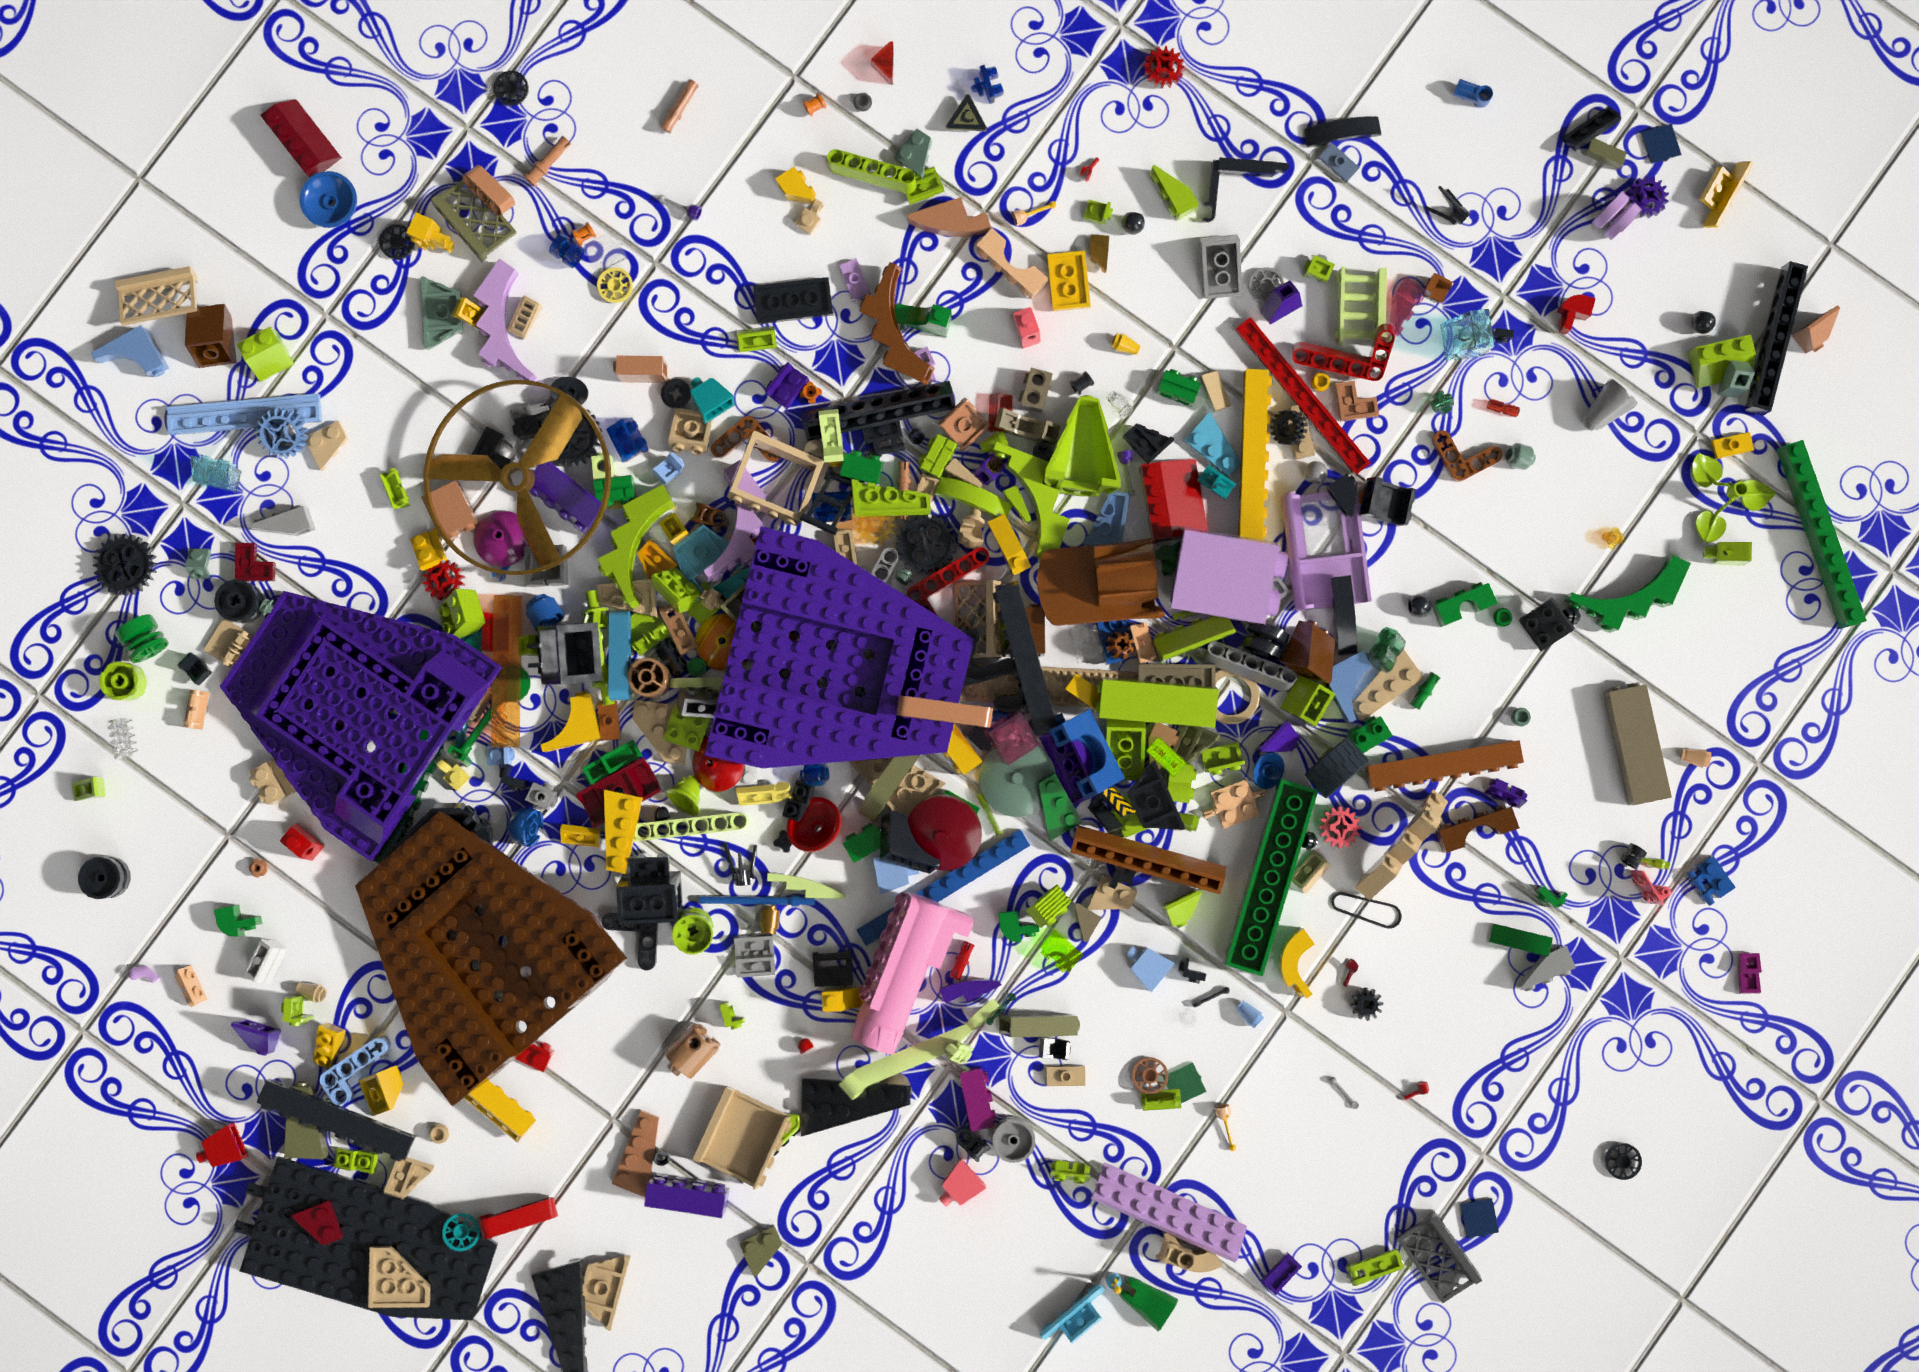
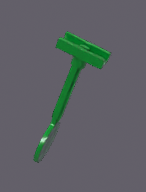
M516 665L502 667L492 682V688L497 698L467 740L459 748L453 745L448 748L447 752L455 760L456 758L469 768L473 762L468 757L472 750L471 747L503 702L515 703L528 695L531 688V680L523 668Z

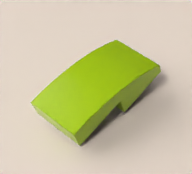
M339 1147L336 1150L334 1168L348 1171L357 1170L373 1174L376 1173L379 1154Z

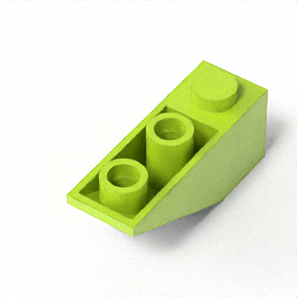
M1156 165L1152 166L1150 178L1154 184L1157 183L1160 188L1159 194L1163 200L1166 199L1169 205L1168 210L1172 216L1176 217L1177 221L1198 209L1199 203L1188 186Z

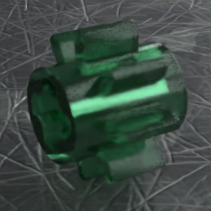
M1442 390L1433 395L1434 399L1430 400V404L1435 413L1440 412L1441 415L1452 411L1451 407L1454 406V400L1449 392L1444 394Z

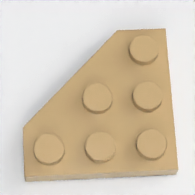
M635 700L632 719L665 762L685 765L687 748L663 740L674 705Z
M371 1246L368 1308L429 1307L430 1284L392 1246Z

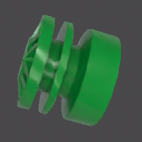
M151 614L136 617L123 624L115 632L120 645L128 646L125 653L130 655L129 659L132 663L148 660L162 652L169 645L167 638H164L163 632L156 631L158 624Z

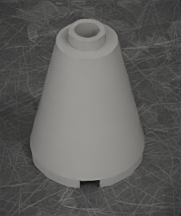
M1610 378L1584 416L1585 422L1583 424L1590 431H1599L1635 408L1638 402L1632 395L1629 396L1626 392L1627 390L1622 385Z

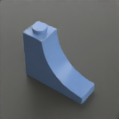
M142 325L91 352L93 359L101 364L114 359L135 361L151 377H159L165 373V370L169 369L149 330Z
M1360 651L1334 665L1332 681L1330 684L1325 683L1327 689L1336 693L1333 700L1346 724L1356 720L1352 706V695L1359 678L1372 668V660L1369 654L1364 653V651Z

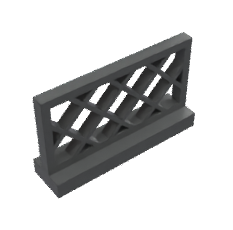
M1434 1210L1428 1214L1427 1218L1396 1238L1443 1304L1474 1283L1477 1285L1483 1280L1481 1274ZM1426 1224H1429L1433 1229L1431 1236L1420 1234L1421 1228ZM1408 1236L1417 1237L1415 1247L1406 1245L1403 1239ZM1420 1238L1431 1240L1429 1250L1418 1248ZM1433 1241L1443 1243V1253L1432 1250ZM1417 1251L1428 1253L1427 1263L1419 1262L1416 1259ZM1431 1254L1442 1256L1440 1266L1429 1264ZM1445 1257L1455 1260L1454 1269L1443 1267ZM1428 1268L1440 1270L1438 1279L1430 1278L1427 1275ZM1443 1270L1454 1272L1452 1282L1441 1280ZM1456 1273L1464 1274L1468 1281L1463 1284L1455 1283ZM1440 1284L1451 1286L1450 1292L1445 1296H1442L1439 1291Z

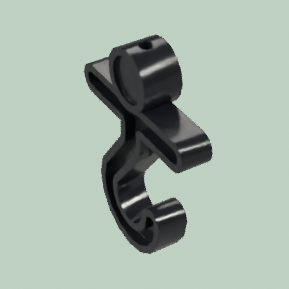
M969 628L965 632V634L974 639L963 686L1008 674L1015 676L1013 666L1016 664L1014 659L1005 658L982 665L975 664L972 661V657L978 645L980 634L975 628ZM1019 690L1010 696L998 695L994 699V706L998 711L1009 713L1019 711L1024 708L1025 696L1020 695Z

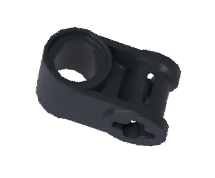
M960 1126L955 1132L957 1143L978 1163L980 1161L979 1158L987 1150H990L991 1147L975 1132H971L969 1127ZM967 1132L970 1136L967 1140H961L959 1138L960 1133Z

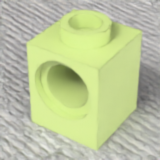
M599 452L596 453V456H591L594 480L605 479V470H599V465L604 462L603 453ZM609 454L612 478L615 477L614 459Z

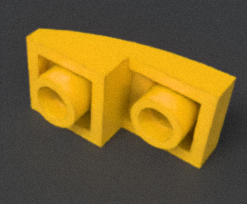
M1075 674L1065 689L1093 710H1095L1096 701L1100 700V693H1097V687L1078 674Z

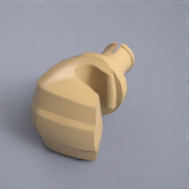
M971 507L970 515L963 517L957 538L959 543L969 549L979 548L984 542L982 540L981 528L985 526V520L981 518L982 511Z

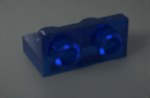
M632 417L621 418L606 429L623 463L630 461L640 453L649 451L647 442L642 437L638 424Z
M850 491L825 492L824 495L844 503ZM812 493V504L818 493ZM820 501L813 513V517L825 523L833 522L839 509ZM851 501L839 522L852 520Z

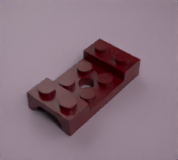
M645 757L575 794L583 804L593 828H597L605 823L604 790L614 792L617 787H621L624 790V794L642 797V802L664 792Z

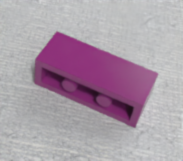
M982 1067L959 1071L971 1132L994 1127V1121H997L995 1109L991 1110L989 1103L993 1102L991 1090L987 1091L985 1084L989 1083L987 1071L983 1072Z

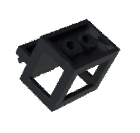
M598 622L537 626L538 635L535 636L536 643L526 644L527 648H538L539 662L528 663V668L538 667V674H541V684L564 685L602 681Z
M640 853L638 856H630V873L622 874L616 886L619 924L678 922L683 910L681 871H670L669 855H663V853H658L657 857H644L643 853Z

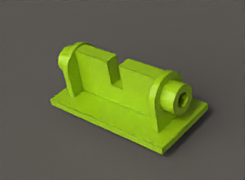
M392 468L388 470V473L379 474L392 509L409 507L408 500L410 499L407 497L404 487H402L399 471Z
M1180 1089L1162 1090L1156 1094L1141 1092L1143 1111L1182 1108Z
M1055 1160V1162H1051V1170L1054 1171H1051L1050 1178H1054L1055 1181L1064 1182L1067 1179L1073 1180L1077 1184H1084L1089 1181L1090 1175L1086 1174H1090V1166H1087V1164L1073 1162L1072 1169H1069V1162Z

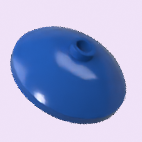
M334 171L319 172L311 176L303 185L300 192V207L305 217L313 224L323 228L338 227L346 223L354 214L357 207V192L351 181L344 175ZM332 201H335V204L333 206H330V203Z

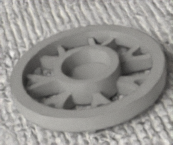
M1269 267L1260 268L1250 277L1248 284L1249 292L1255 300L1265 303L1267 299H1265L1264 294H1271L1273 288L1284 284V280L1277 270ZM1268 271L1274 273L1272 279L1267 277ZM1260 272L1264 277L1261 280L1256 276ZM1279 279L1281 284L1274 285V280ZM1252 281L1258 282V287H1252ZM1257 290L1262 292L1259 297L1255 294Z

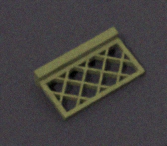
M462 179L442 195L434 196L431 199L432 204L477 258L483 262L488 258L487 255L516 235L517 231L503 215H497L496 222L485 221L486 212H494L487 208L485 204L484 208L473 207L474 198L478 197L473 192L472 194L461 193V188L465 185ZM450 195L458 196L457 205L448 204L445 199ZM460 197L471 198L470 206L460 205ZM459 209L470 210L469 219L460 218ZM472 212H483V220L472 219ZM471 223L482 224L481 233L473 232L471 230ZM485 225L495 226V234L484 233ZM498 226L507 227L510 232L506 235H497ZM483 237L494 238V244L486 248L483 244Z

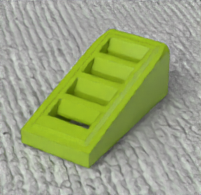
M1016 485L1004 490V497L1026 524H1030L1031 518L1018 486Z

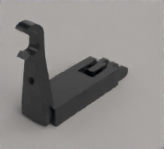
M1219 157L1218 160H1213L1210 172L1209 201L1203 203L1205 207H1211V217H1205L1202 221L1210 223L1216 216L1220 174L1272 178L1275 173H1285L1289 168L1288 163Z

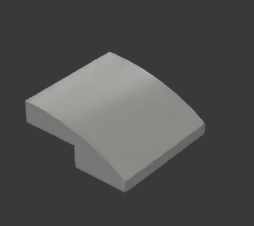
M773 934L734 936L737 978L775 975Z

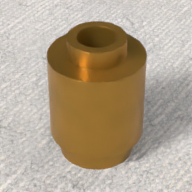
M765 906V909H761L759 924L761 933L776 934V930L779 929L780 911L776 910V906Z

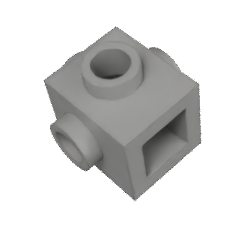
M533 782L525 800L533 803V808L543 812L544 809L550 810L551 807L554 808L558 801V797H556L558 792L554 791V786L544 782L541 785Z

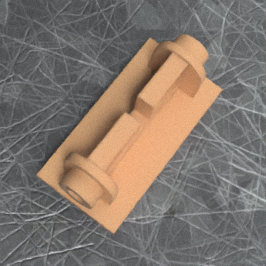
M190 689L183 727L203 730L209 692Z
M192 965L174 972V978L180 989L185 987L186 991L182 992L187 1005L194 1007L198 1003L208 1000Z

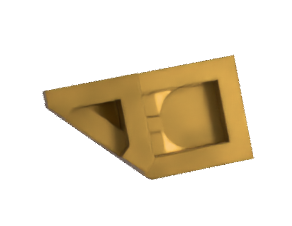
M1091 234L1089 247L1090 261L1096 263L1101 267V271L1106 273L1110 236Z

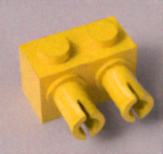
M417 212L415 213L406 233L411 237V241L416 244V247L425 251L427 248L433 251L435 247L451 253L455 246V242L450 241V236L442 234L443 230L433 219Z

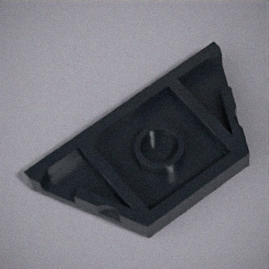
M1154 760L1128 790L1127 794L1143 828L1184 830L1186 827Z

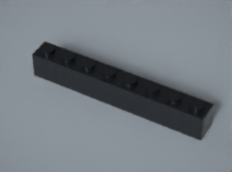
M1018 580L997 585L992 595L995 604L999 603L1000 611H997L1000 623L1004 622L1006 629H1003L1005 641L1009 640L1011 647L1008 648L1010 659L1015 660L1016 665L1013 666L1015 677L1020 678L1021 684H1018L1020 695L1025 696L1026 702H1023L1025 713L1030 714L1031 720H1028L1030 731H1034L1035 736L1048 734L1050 729L1057 726Z
M272 1079L265 1081L256 1103L261 1104L260 1108L272 1111L274 1109L279 1111V1115L282 1117L290 1118L292 1116L297 1118V1122L308 1126L310 1123L317 1126L316 1129L321 1132L335 1133L334 1136L339 1139L346 1140L348 1138L354 1140L353 1144L364 1147L366 1145L372 1147L371 1151L378 1154L385 1152L390 1154L391 1159L400 1162L402 1159H407L417 1137Z

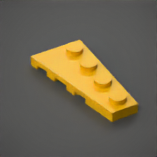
M604 790L606 870L627 874L643 800L642 797Z

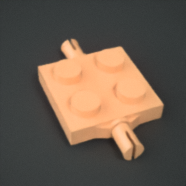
M1243 779L1210 792L1213 808L1203 811L1205 819L1216 815L1224 829L1259 816L1256 799L1267 796L1265 789L1253 792L1249 787L1247 779Z

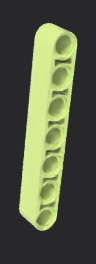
M737 812L637 824L633 842L742 830L748 826L749 818L746 814ZM739 815L745 820L741 827L735 824V818ZM718 818L725 820V826L722 829L716 826ZM699 820H703L706 823V828L703 831L697 829V822ZM680 822H684L687 826L684 833L678 831L677 827ZM662 824L666 825L668 829L665 835H661L658 831L659 826ZM643 826L648 829L646 837H642L639 833L640 828Z

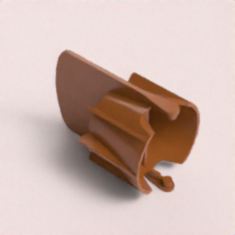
M1147 538L1123 543L1044 551L1038 568L1037 589L1046 619L1052 625L1063 626L1164 617L1165 612L1162 611V607H1155L1154 599L1159 597L1154 553L1156 540L1154 538Z

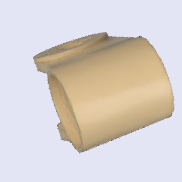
M1162 1238V1246L1159 1254L1155 1256L1156 1259L1185 1270L1193 1267L1195 1259L1190 1249ZM1182 1255H1189L1191 1257L1190 1261L1182 1263L1180 1261Z

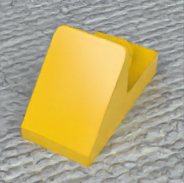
M461 297L458 299L451 316L465 321L472 327L478 328L476 323L485 310L468 299Z

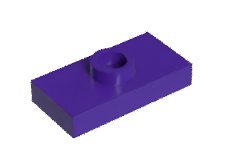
M1287 1252L1261 1281L1276 1295L1302 1268V1265Z

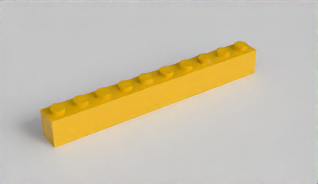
M1245 369L1243 373L1238 536L1263 540V538H1266L1267 531L1263 523L1264 519L1267 518V507H1264V500H1267L1268 497L1265 481H1268L1269 474L1268 470H1265L1266 462L1269 461V451H1266V443H1269L1270 432H1267V425L1270 424V413H1267V409L1271 405V394H1268V387H1271L1272 376L1269 375V370Z

